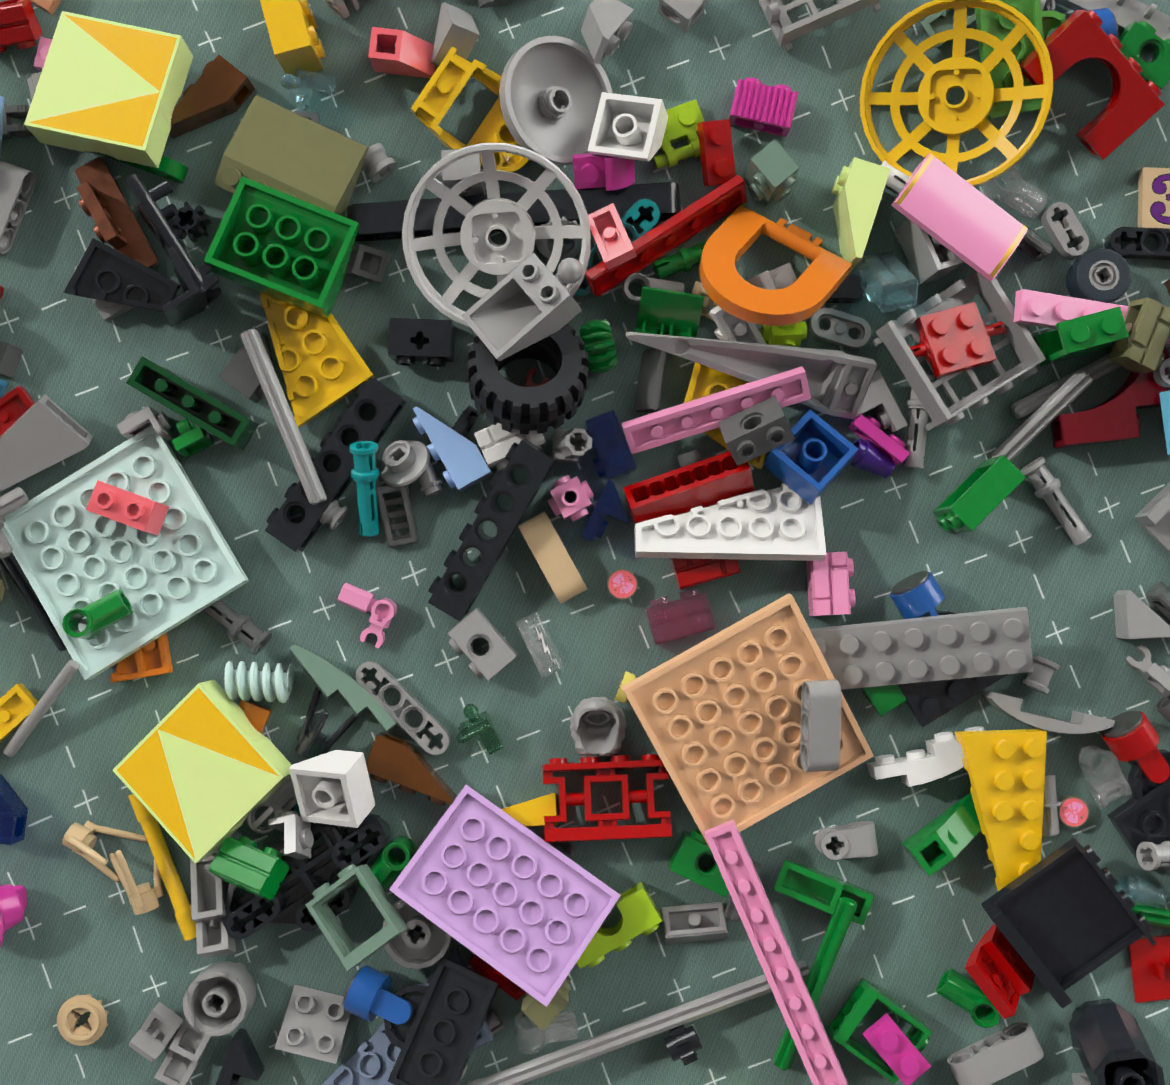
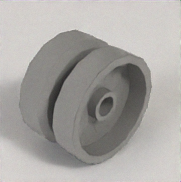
M398 898L394 906L408 926V929L385 945V950L393 961L406 968L421 969L432 966L444 956L452 937ZM386 920L383 922V928L388 925ZM416 925L423 927V929L418 930Z

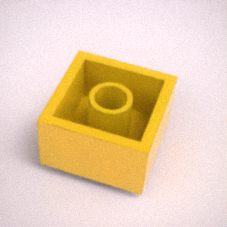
M260 0L274 55L288 79L324 70L321 58L326 57L321 39H318L315 30L318 28L313 10H310L308 0Z

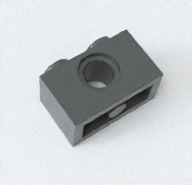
M776 396L718 422L725 443L737 466L795 439Z

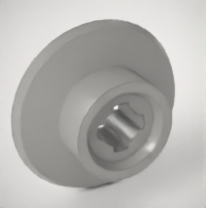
M399 440L391 443L385 449L382 457L380 472L383 481L389 486L401 487L417 480L429 464L430 452L428 447L416 440Z

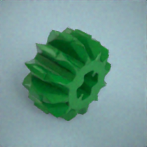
M606 319L588 321L589 323L582 324L579 329L580 337L585 344V351L588 353V369L591 373L609 372V370L615 369L618 365L610 323Z

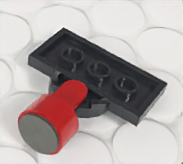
M1127 711L1113 717L1111 720H1115L1114 727L1102 730L1101 736L1117 760L1123 762L1134 761L1128 774V788L1132 798L1107 816L1136 858L1137 847L1140 843L1153 842L1157 845L1164 841H1170V751L1157 748L1160 737L1145 713L1141 711Z

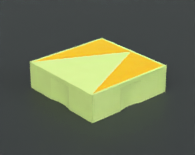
M62 11L24 125L40 143L81 152H99L118 160L159 168L171 129L173 110L182 94L193 55L180 35Z
M215 680L198 683L113 769V772L196 864L211 856L223 844L226 837H231L242 826L247 816L257 806L267 801L291 777L289 768L292 764L267 737L252 726L244 711L234 700H230L227 697L225 690Z

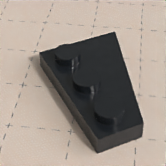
M92 238L63 293L163 312L162 307L174 300L181 285Z

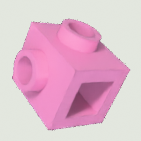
M567 475L552 483L554 489L550 490L552 498L547 501L555 516L561 514L564 520L571 518L574 522L589 514L587 508L592 506L590 498L594 497L586 480L580 483L577 476L571 479ZM567 492H574L577 496L576 501L573 503L566 502L564 499Z

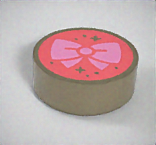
M618 569L612 572L607 580V589L616 599H628L635 594L638 588L636 576L627 569Z
M1065 795L1058 800L1061 802V806H1058L1059 822L1071 828L1080 827L1087 822L1089 807L1083 799L1074 795Z

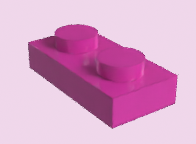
M862 414L857 416L847 427L862 440L868 439L890 460L895 462V465L902 463L910 454L904 449L905 443L892 434L890 436L880 430L881 424L869 415H866V417Z
M887 1013L863 1033L868 1042L904 1085H910L931 1067Z

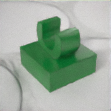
M188 419L176 423L180 436L171 441L176 451L188 458L215 444L209 432L199 426L196 427Z

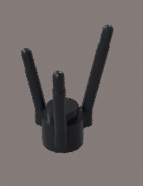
M317 686L314 690L302 730L297 737L299 743L295 748V751L306 759L328 753L332 745L358 718L353 713L327 742H325L327 737L321 730L329 716L328 711H324L315 728L309 730L321 694Z

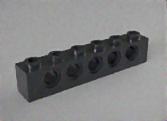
M373 377L369 382L364 381L355 393L356 401L351 408L347 406L341 412L337 420L339 425L333 433L328 432L320 443L322 449L316 458L311 457L327 499L319 504H310L301 481L298 483L294 482L284 495L286 498L284 504L280 509L275 508L266 521L269 525L265 531L294 552L302 553L322 525L320 519L327 507L334 500L339 501L353 480L351 470L354 469L353 454L350 453V448L345 444L346 435L351 431H357L359 435L358 442L372 441L378 444L407 403L402 397ZM369 406L376 407L377 414L375 418L371 421H364L362 417L364 409ZM339 456L341 460L340 468L335 472H330L327 467L329 459ZM301 506L305 510V518L300 523H295L292 513L295 508Z
M526 439L521 440L519 444L514 442L505 457V459L509 460L504 471L499 469L490 482V486L493 487L492 492L488 498L483 496L474 510V513L478 514L473 525L467 523L459 536V539L463 542L458 551L452 550L444 562V566L447 567L446 572L442 578L437 576L428 590L432 594L428 603L459 622L467 615L557 460L556 457ZM518 466L528 471L529 478L524 484L517 482L514 478V470ZM501 494H507L512 498L513 506L511 510H504L499 506L498 498ZM485 521H491L496 525V536L490 537L484 533L483 524ZM469 548H476L480 551L482 555L480 563H474L468 558ZM455 574L465 578V589H459L453 584V576Z

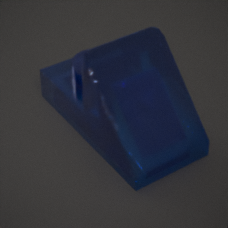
M610 480L607 481L581 536L593 542L595 536L600 539L602 538L609 523L603 520L605 515L626 525L629 524L616 486Z

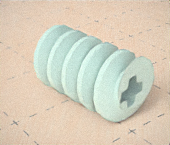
M228 661L224 673L227 697L230 700H236L240 696L243 701H248L251 697L254 701H261L265 697L267 702H274L277 697L280 703H285L289 699L294 684V666L290 664L287 672H283L282 664L277 663L275 671L272 672L270 664L265 662L262 671H259L257 662H252L250 670H246L245 662L240 661L237 670H234L233 662Z

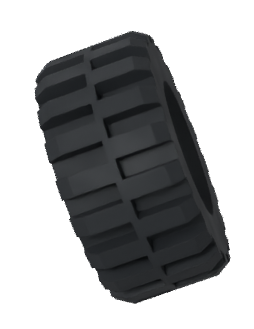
M566 324L558 332L498 361L476 335L474 343L469 348L467 363L469 393L471 399L475 401V407L480 414L486 413V420L491 424H502V430L512 432V429L520 430V434L529 435V431L537 430V434L547 432L550 426L557 429L564 425V418L569 420L576 414L577 407L581 406L586 391L589 358L581 337H575L576 331L569 324ZM531 358L542 361L550 366L556 373V376L541 386L522 387L506 380L499 371L513 360Z

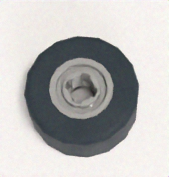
M1096 249L1086 253L1070 267L1066 276V287L1070 297L1105 303H1113L1127 291L1131 282V271L1127 261L1119 253L1110 249Z

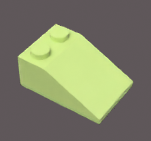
M854 157L849 167L843 166L831 194L836 195L833 210L841 258L853 264L851 271L863 257L890 173V168Z

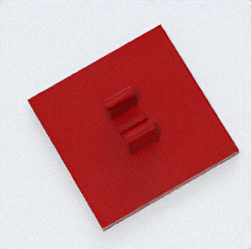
M1170 934L1152 936L1156 941L1155 945H1152L1145 937H1142L1128 946L1136 1003L1170 999Z

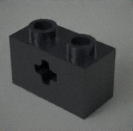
M390 318L388 355L392 360H396L397 365L413 366L415 361H427L428 366L444 367L446 362H453L455 326L452 320ZM424 337L429 344H423V349L419 350L415 343H419L421 338Z

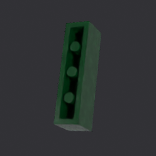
M143 356L126 384L241 450L245 449L259 425Z

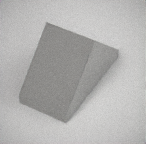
M446 2L441 4L431 58L432 64L439 66L451 47L458 49L456 54L467 60L480 35L471 13Z
M1117 590L1114 593L1116 638L1170 637V625L1131 590Z

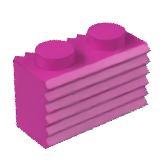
M756 78L738 79L729 115L730 124L787 137L793 120L798 92H792L789 86L782 84L775 85L774 87L767 86L766 84L762 85V82Z

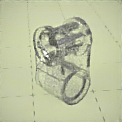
M1094 745L1085 746L1078 754V763L1087 781L1090 795L1100 809L1106 808L1108 803L1116 799L1132 796L1130 785L1124 777L1117 758L1113 753ZM1101 755L1100 765L1094 768L1095 758Z

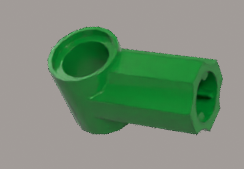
M117 589L82 609L70 610L64 616L62 626L66 634L71 637L87 640L94 639L102 630L132 615L133 607L122 590ZM83 617H86L87 627L84 631L80 632L79 622Z
M406 836L393 838L370 866L371 871L384 891L389 888L415 854L414 842ZM399 847L403 849L406 858H396L393 855L392 848ZM359 880V883L361 884L363 890H364L365 892H367L366 889L364 888V886L362 885V883H361L360 880Z
M952 968L944 972L936 987V993L971 1014V1018L976 1025L982 1028H991L998 1024L1000 1013L976 983ZM981 1005H987V1006H990V1007H989V1008H983V1007H981Z

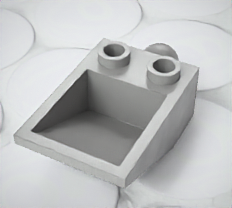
M533 252L461 317L494 357L501 361L558 332L582 311L563 285L579 281L583 274V267L577 259L566 258L560 262L557 274L554 276Z

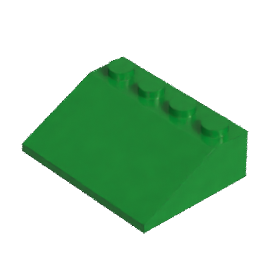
M242 176L204 262L206 265H211L214 274L328 319L340 292L360 224Z

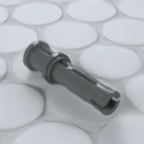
M218 600L204 609L209 616L228 629V634L232 639H239L248 646L250 653L253 655H257L272 637V633L268 630L264 632L252 623L250 616L239 615L222 600Z

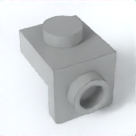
M150 406L128 414L124 421L117 424L120 433L127 439H130L151 425L156 433L167 441L174 439L170 428L173 427L170 419L163 411L159 413Z
M294 811L282 812L279 814V817L268 819L269 827L284 832L285 855L299 860L311 858V847L314 842L311 822L302 821L298 812Z
M159 1002L151 1011L141 1029L131 1039L129 1046L150 1062H155L183 1024L184 1019Z

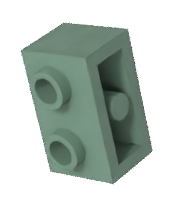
M774 139L750 159L743 180L749 185L748 190L752 197L758 202L762 201L767 206L773 200L779 203L791 192L790 188L796 182L794 177L799 167Z

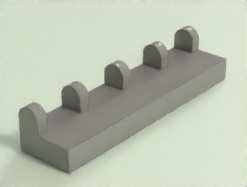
M1055 0L1056 3L1073 11H1089L1100 8L1110 9L1116 17L1118 32L1121 34L1129 24L1135 21L1138 23L1144 21L1156 29L1155 34L1163 40L1166 38L1170 39V16L1156 10L1158 5L1154 3L1147 6L1137 0Z

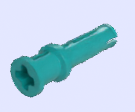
M359 441L349 445L350 453L353 454L354 469L351 470V476L357 485L359 534L371 537L379 534L376 480L380 473L376 467L375 460L378 444L372 441Z

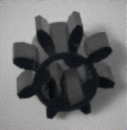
M185 202L184 207L179 210L173 209L175 213L174 220L169 222V224L173 228L179 229L176 233L177 237L183 240L188 235L189 239L196 243L197 238L202 235L208 236L206 225L212 222L208 217L203 216L205 210L200 205L196 206L193 210L192 206ZM189 220L194 221L193 225L191 226L187 224V222Z
M683 1024L670 1029V1036L664 1038L672 1060L681 1059L684 1066L698 1060L696 1051L702 1049V1045L694 1026L686 1028Z

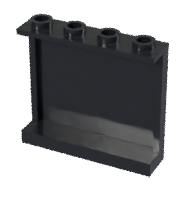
M1075 838L1065 843L981 903L991 920L1062 1009L1072 1002L1065 990L1142 936L1152 945L1156 944V941L1148 932L1153 929L1140 912L1136 915L1131 909L1136 905L1125 891L1121 890L1118 892L1114 886L1118 884V881L1106 867L1102 870L1099 868L1097 863L1101 859L1089 844L1083 847Z

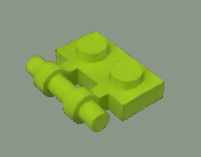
M696 99L666 110L668 121L662 146L660 147L663 154L653 157L656 169L665 166L669 168L678 165V161L691 156L694 158L700 157L697 123L705 121ZM684 139L687 140L688 145L675 150L671 145Z

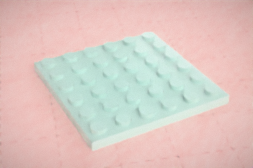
M152 425L29 500L28 504L4 516L6 521L1 530L11 545L16 560L69 654L80 665L78 670L84 680L93 679L249 582L169 443L156 433ZM97 480L169 506L159 535L144 532L87 511L86 508ZM117 589L122 590L133 607L132 615L102 630L94 639L87 640L71 637L66 634L62 626L63 618L70 610L82 609ZM83 617L79 622L80 632L84 631L87 627L86 617Z

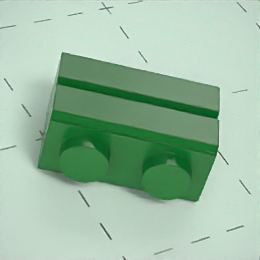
M229 836L226 837L219 849V854L215 856L209 867V872L221 880L264 899L273 900L280 887V882H283L289 871V865L281 860L283 854L267 846L264 851L256 848L258 845L256 842L244 836H241L239 840Z

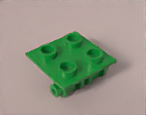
M642 286L635 332L697 338L705 296Z

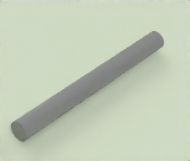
M69 660L3 749V753L6 756H15L80 668L76 661Z

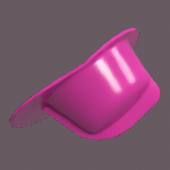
M0 885V948L3 943L4 933L24 919V911L27 907L26 888L23 885Z

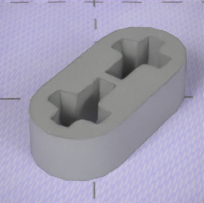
M1057 202L1043 212L1041 216L1042 226L1061 257L1074 259L1087 250L1089 246L1088 236L1068 204ZM1061 213L1063 219L1053 222L1051 217L1054 214ZM1076 239L1078 245L1075 248L1069 249L1067 243L1070 240Z

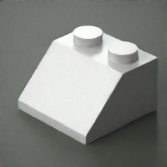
M602 92L587 150L588 153L650 161L662 146L668 121L663 100Z
M334 750L293 764L289 768L302 821L358 828L375 806L366 761L362 752Z

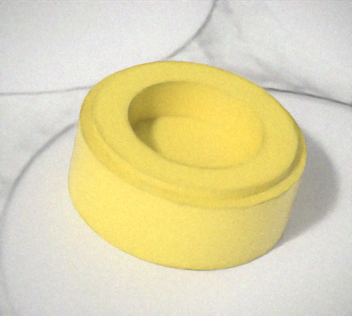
M625 671L614 700L623 704L627 702L628 699L621 687L636 679L635 674Z

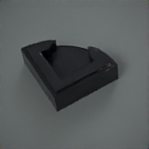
M468 406L452 429L463 437H467L480 413L474 407Z

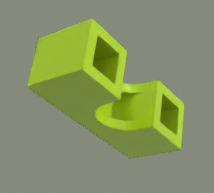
M642 881L620 894L621 896L616 902L622 914L620 921L611 928L600 927L576 962L580 969L586 965L589 968L598 965L605 959V954L614 949L616 952H619L632 943L631 939L641 933L643 936H647L659 928L658 924L662 922L661 914Z

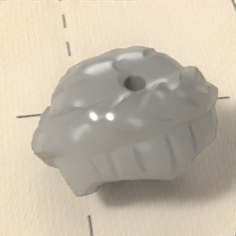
M591 697L582 700L570 717L571 736L575 741L577 753L587 757L597 754L600 756L618 754L622 747L621 742L625 738L626 720L623 710L613 700L606 697Z

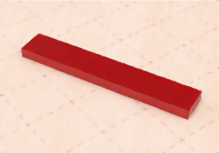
M739 175L733 177L633 241L631 244L637 255L636 257L609 270L603 260L586 271L585 275L590 292L596 298L626 280L630 275L637 273L740 205L746 203L745 181Z

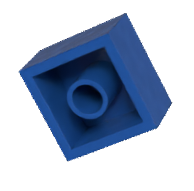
M809 410L791 429L795 439L771 450L763 466L807 503L812 505L850 464L859 449L812 410Z

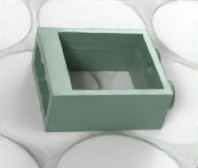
M354 863L337 874L340 878L332 885L328 882L312 893L314 899L306 904L309 912L347 971L360 965L408 929V926L367 864L357 867ZM357 880H360L388 925L356 948L329 907L328 902Z

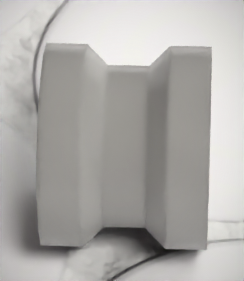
M376 143L369 147L362 166L363 169H367L369 172V178L373 183H378L387 178L397 166L394 159L385 154L386 149L381 143Z

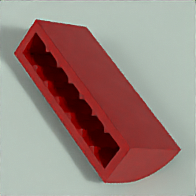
M730 451L623 487L635 525L636 523L669 514L673 516L690 512L691 508L698 506L705 508L716 505L720 500L753 492L754 485L748 462L737 466Z

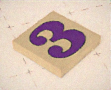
M1143 167L1138 171V227L1170 229V168Z

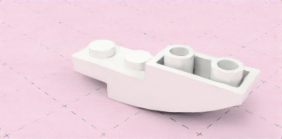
M983 726L964 729L965 731H987L984 730ZM953 732L934 734L935 739L925 740L927 753H925L924 749L907 751L906 757L894 758L892 754L875 757L876 762L867 763L869 776L875 780L901 776V782L908 787L937 780L964 767L962 762L964 755L961 744L957 742Z

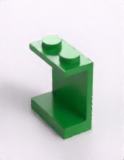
M1119 306L1057 323V330L1036 335L1033 339L1046 360L1039 363L1041 367L1100 351L1128 338L1129 335Z

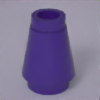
M859 438L853 443L859 450L853 457L851 466L887 478L892 473L895 462L890 460L868 439L864 441Z

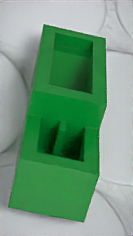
M786 859L773 889L832 915L839 899L844 896L849 897L857 902V909L852 921L862 926L874 898V893L867 889Z

